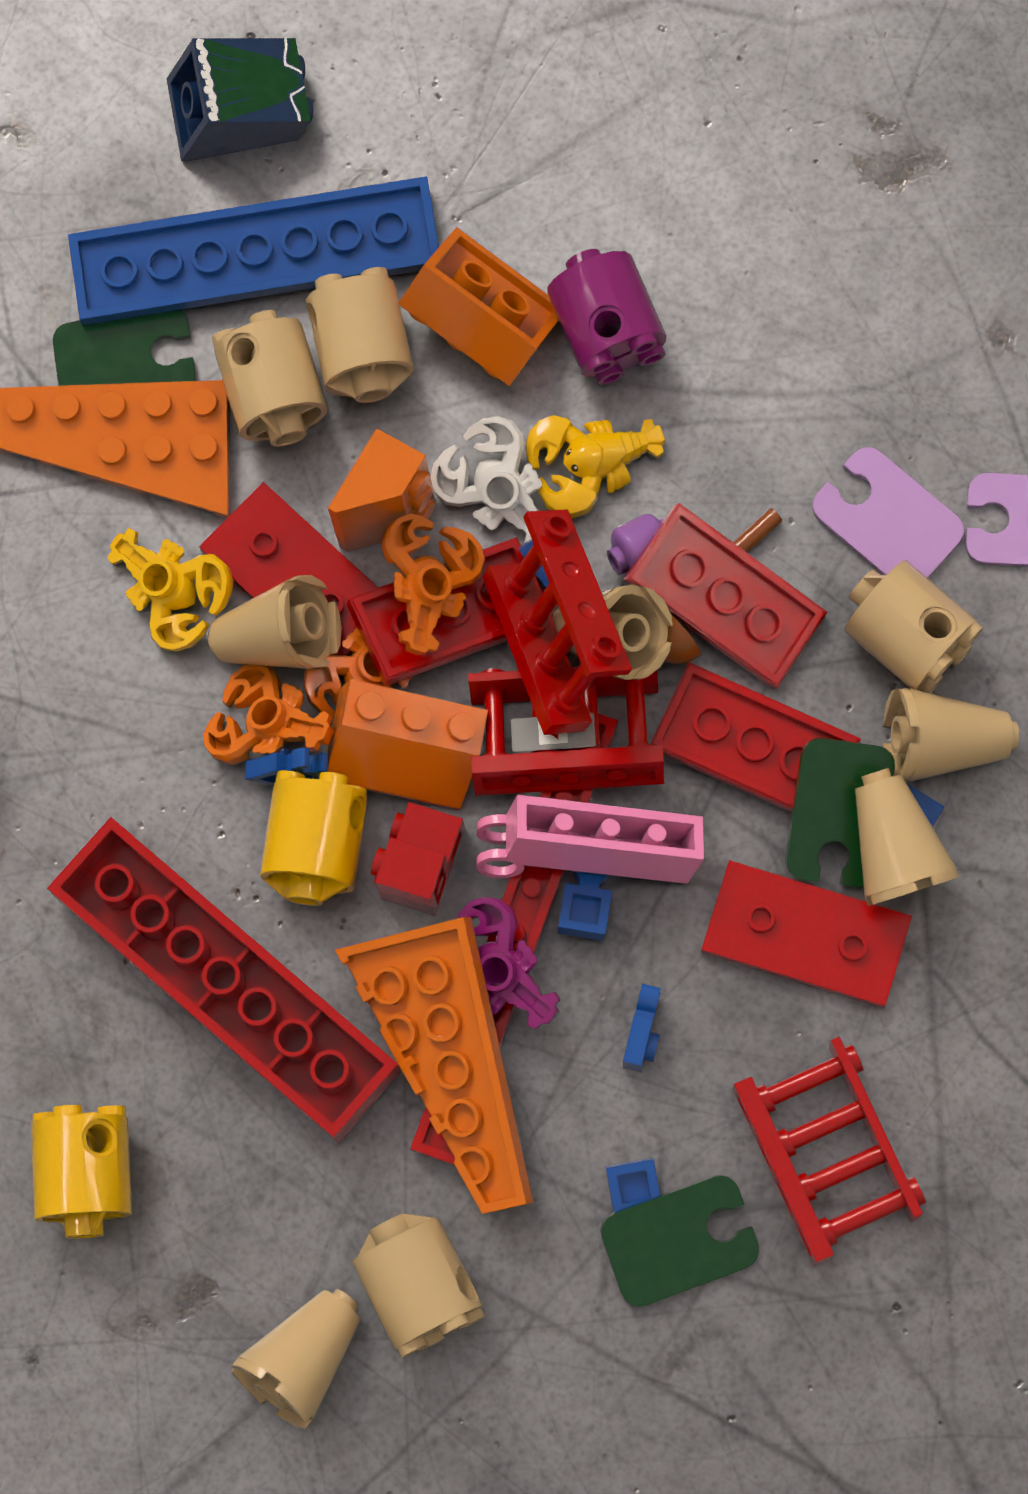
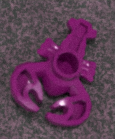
M482 897L470 901L459 912L457 918H479V925L473 927L475 937L496 935V942L483 943L478 947L492 1014L498 1013L507 1001L509 1004H514L518 1008L529 1012L528 1026L538 1029L541 1024L551 1023L559 1013L556 1005L561 999L556 992L546 995L540 992V987L529 974L537 964V957L535 954H532V950L529 946H526L525 941L520 940L517 943L516 952L513 950L515 931L518 930L519 926L515 911L505 902L496 898Z

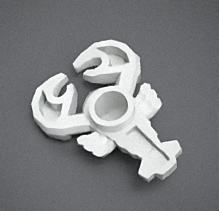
M500 416L486 417L471 425L463 437L466 441H469L478 435H488L489 441L485 443L477 442L473 448L480 452L503 453L502 460L487 459L481 461L475 472L474 485L468 486L469 462L466 455L459 458L460 466L457 470L451 467L453 457L460 449L454 444L445 449L433 463L430 477L433 492L445 505L462 507L484 503L485 507L472 513L474 518L478 519L481 524L486 525L490 530L497 528L505 518L509 523H513L518 529L526 532L524 541L526 543L531 539L523 516L527 511H539L530 495L541 488L542 482L538 478L537 472L533 470L532 465L529 463L524 466L521 474L518 472L521 455L524 450V438L520 429L509 419Z

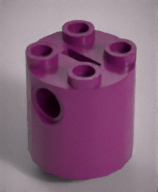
M588 249L567 260L565 263L567 269L551 281L547 287V293L582 375L596 377L599 385H606L620 379L624 375L623 370L633 367L638 363L641 366H647L661 360L666 355L663 348L666 342V333L632 255L626 251H611L601 254L598 249Z

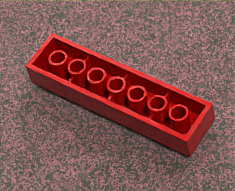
M112 817L105 822L47 887L60 903L338 1144L402 1072L396 1061Z

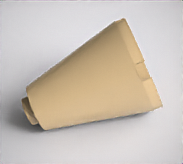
M313 575L294 576L216 618L212 622L208 634L209 647L216 657L225 663L301 669L326 667L331 663L327 661V657L330 654L337 653L341 643L342 627L336 602H328L321 591L328 589L323 581Z
M634 584L621 585L601 592L632 667L628 675L613 677L623 680L648 677L661 667L670 652L672 643L667 642L668 626H673L672 615L665 600L653 589ZM558 608L552 617L557 633L565 625ZM573 645L569 652L578 656L576 649Z
M906 687L892 690L886 702L883 727H891V743H883V748L891 752L895 760L894 776L901 774L906 783L1005 760L1010 756L1012 750L1017 749L1019 744L1018 724L1012 721L1009 713Z
M887 768L862 776L864 786L856 788L855 795L864 895L868 906L958 878L957 867L902 775L899 774L891 777L890 770Z
M336 1289L333 1293L326 1290L321 1291L237 1357L231 1366L233 1367L231 1370L233 1376L262 1405L265 1401H268L279 1410L276 1413L278 1417L295 1427L305 1429L313 1421L361 1321L356 1313L359 1308L358 1304L339 1289Z

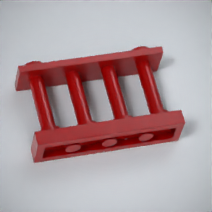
M568 509L527 511L523 518L533 541V546L520 564L489 566L482 577L543 734L584 732L592 723V719L582 696L595 677L628 675L632 667ZM541 566H543L549 581V585L543 593L535 577ZM557 605L565 622L559 633H557L551 617ZM573 645L581 662L575 673H573L566 655Z
M571 667L573 673H575L579 667ZM487 669L480 673L468 674L471 705L484 704L485 710H488L485 724L486 754L483 756H471L475 796L665 784L663 745H650L647 739L645 694L658 693L657 670L648 677L641 679L623 680L613 676L595 677L582 696L589 713L594 715L596 746L582 747L578 750H539L518 754H508L505 752L503 703L530 701L519 670ZM626 695L629 745L615 748L600 747L597 697ZM532 706V717H537Z
M840 1036L830 1041L829 1049L833 1056L832 1059L767 1088L764 1084L756 1087L752 1076L733 1085L736 1099L814 1266L832 1259L834 1253L831 1246L838 1244L837 1238L903 1208L910 1222L920 1219L923 1215L920 1206L926 1204L924 1194L916 1178H906L860 1081L858 1073L864 1071L855 1048L852 1044L844 1047ZM842 1075L854 1102L788 1132L785 1128L776 1130L769 1113L776 1111L775 1105ZM863 1119L875 1146L809 1176L805 1172L797 1175L790 1160V1157L796 1155L795 1149ZM884 1164L895 1187V1191L829 1221L826 1217L818 1220L810 1203L817 1199V1193Z

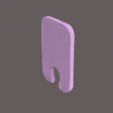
M870 447L857 450L843 464V468L852 476L861 477L866 480L871 490L868 500L858 505L849 504L841 498L839 490L827 482L813 500L812 509L814 516L882 575H887L896 565L903 560H907L929 578L963 539L964 526L962 521L883 453Z
M979 474L970 482L967 508L981 509L986 505H997L1005 510L1009 522L1003 531L993 534L981 528H967L966 552L974 562L983 565L1028 567V475Z

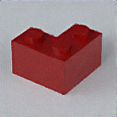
M408 802L405 814L397 812L390 830L387 848H378L370 872L371 875L375 876L374 884L377 886L381 899L436 916L465 830L463 819L412 802Z

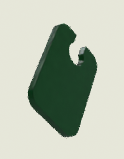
M175 310L89 325H82L80 320L62 324L53 335L58 386L196 381L193 357L179 359L171 365L158 364L152 358V349L159 340L164 338H173L175 340L191 338L189 323L185 313L182 310Z
M814 738L805 744L800 756L785 854V865L789 873L802 880L819 882L821 871L818 863L819 851L826 843L838 841L848 851V861L842 869L840 884L864 887L855 789L864 786L861 777L889 768L891 777L894 776L895 760L891 752L877 745L827 738Z
M714 1175L613 1212L604 1219L600 1229L601 1239L620 1293L628 1303L638 1307L646 1306L746 1269L756 1261L759 1246L752 1226L737 1231L732 1238L724 1241L713 1239L707 1231L708 1217L712 1212L721 1208L733 1209L744 1205L740 1190L732 1179L724 1175Z

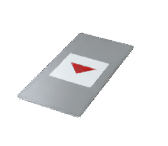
M590 713L592 723L584 732L551 735L543 734L537 717L511 719L512 751L524 752L596 746L594 715Z

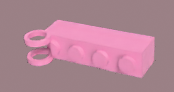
M517 795L506 815H489L477 822V836L479 839L492 844H506V849L487 850L480 853L476 858L477 871L491 878L517 876L523 872L524 865L688 884L704 860L703 816ZM495 826H505L506 832L498 833L487 829ZM492 861H508L513 864L497 867L487 863Z

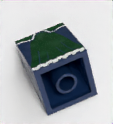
M193 38L166 79L181 161L199 160L297 141L312 121L313 103L311 98L306 96L303 81L305 77V61L298 54L295 38Z

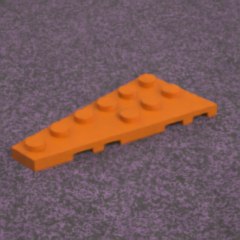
M223 380L0 388L1 452L13 453L34 459L45 465L61 467L77 472L79 475L140 493H149L166 498L184 506L200 508L225 518L230 516L229 400Z
M461 917L335 949L341 963L347 964L358 985L355 988L363 1002H368L381 1025L379 1031L415 1095L421 1096L432 1117L429 1120L437 1134H442L454 1155L455 1161L453 1163L481 1213L484 1214L534 1203L471 917Z

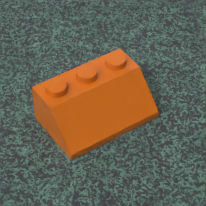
M457 227L423 265L398 302V305L407 310L414 320L426 324L446 339L452 348L465 353L480 364L490 376L500 379L509 387L559 321L548 294Z
M376 428L328 507L340 548L349 552L382 543L384 531L398 517L411 513L427 519L431 517L436 501L432 500L434 493L425 454Z
M350 679L339 689L332 725L335 733L327 751L328 772L347 776V785H356L373 792L460 810L472 778L471 756H480L488 710Z

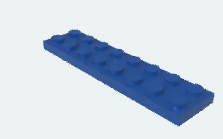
M427 176L68 234L79 320L82 325L316 288L315 280L327 274H340L342 278L360 275L364 270L373 267L386 268L388 276L417 272L421 270L423 265L439 248Z

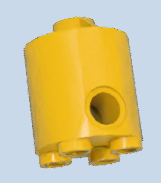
M288 770L277 772L272 792L260 877L290 902L319 906L335 894L349 893L354 890L368 796L366 795V788L347 785L348 777L343 774L321 772L319 779H309L299 772Z
M61 1105L53 1107V1112L34 1113L33 1121L31 1122L34 1220L62 1223L64 1226V1236L67 1239L104 1236L103 1220L119 1219L132 1215L128 1117H126V1106H102L97 1108V1112L82 1113L81 1105Z

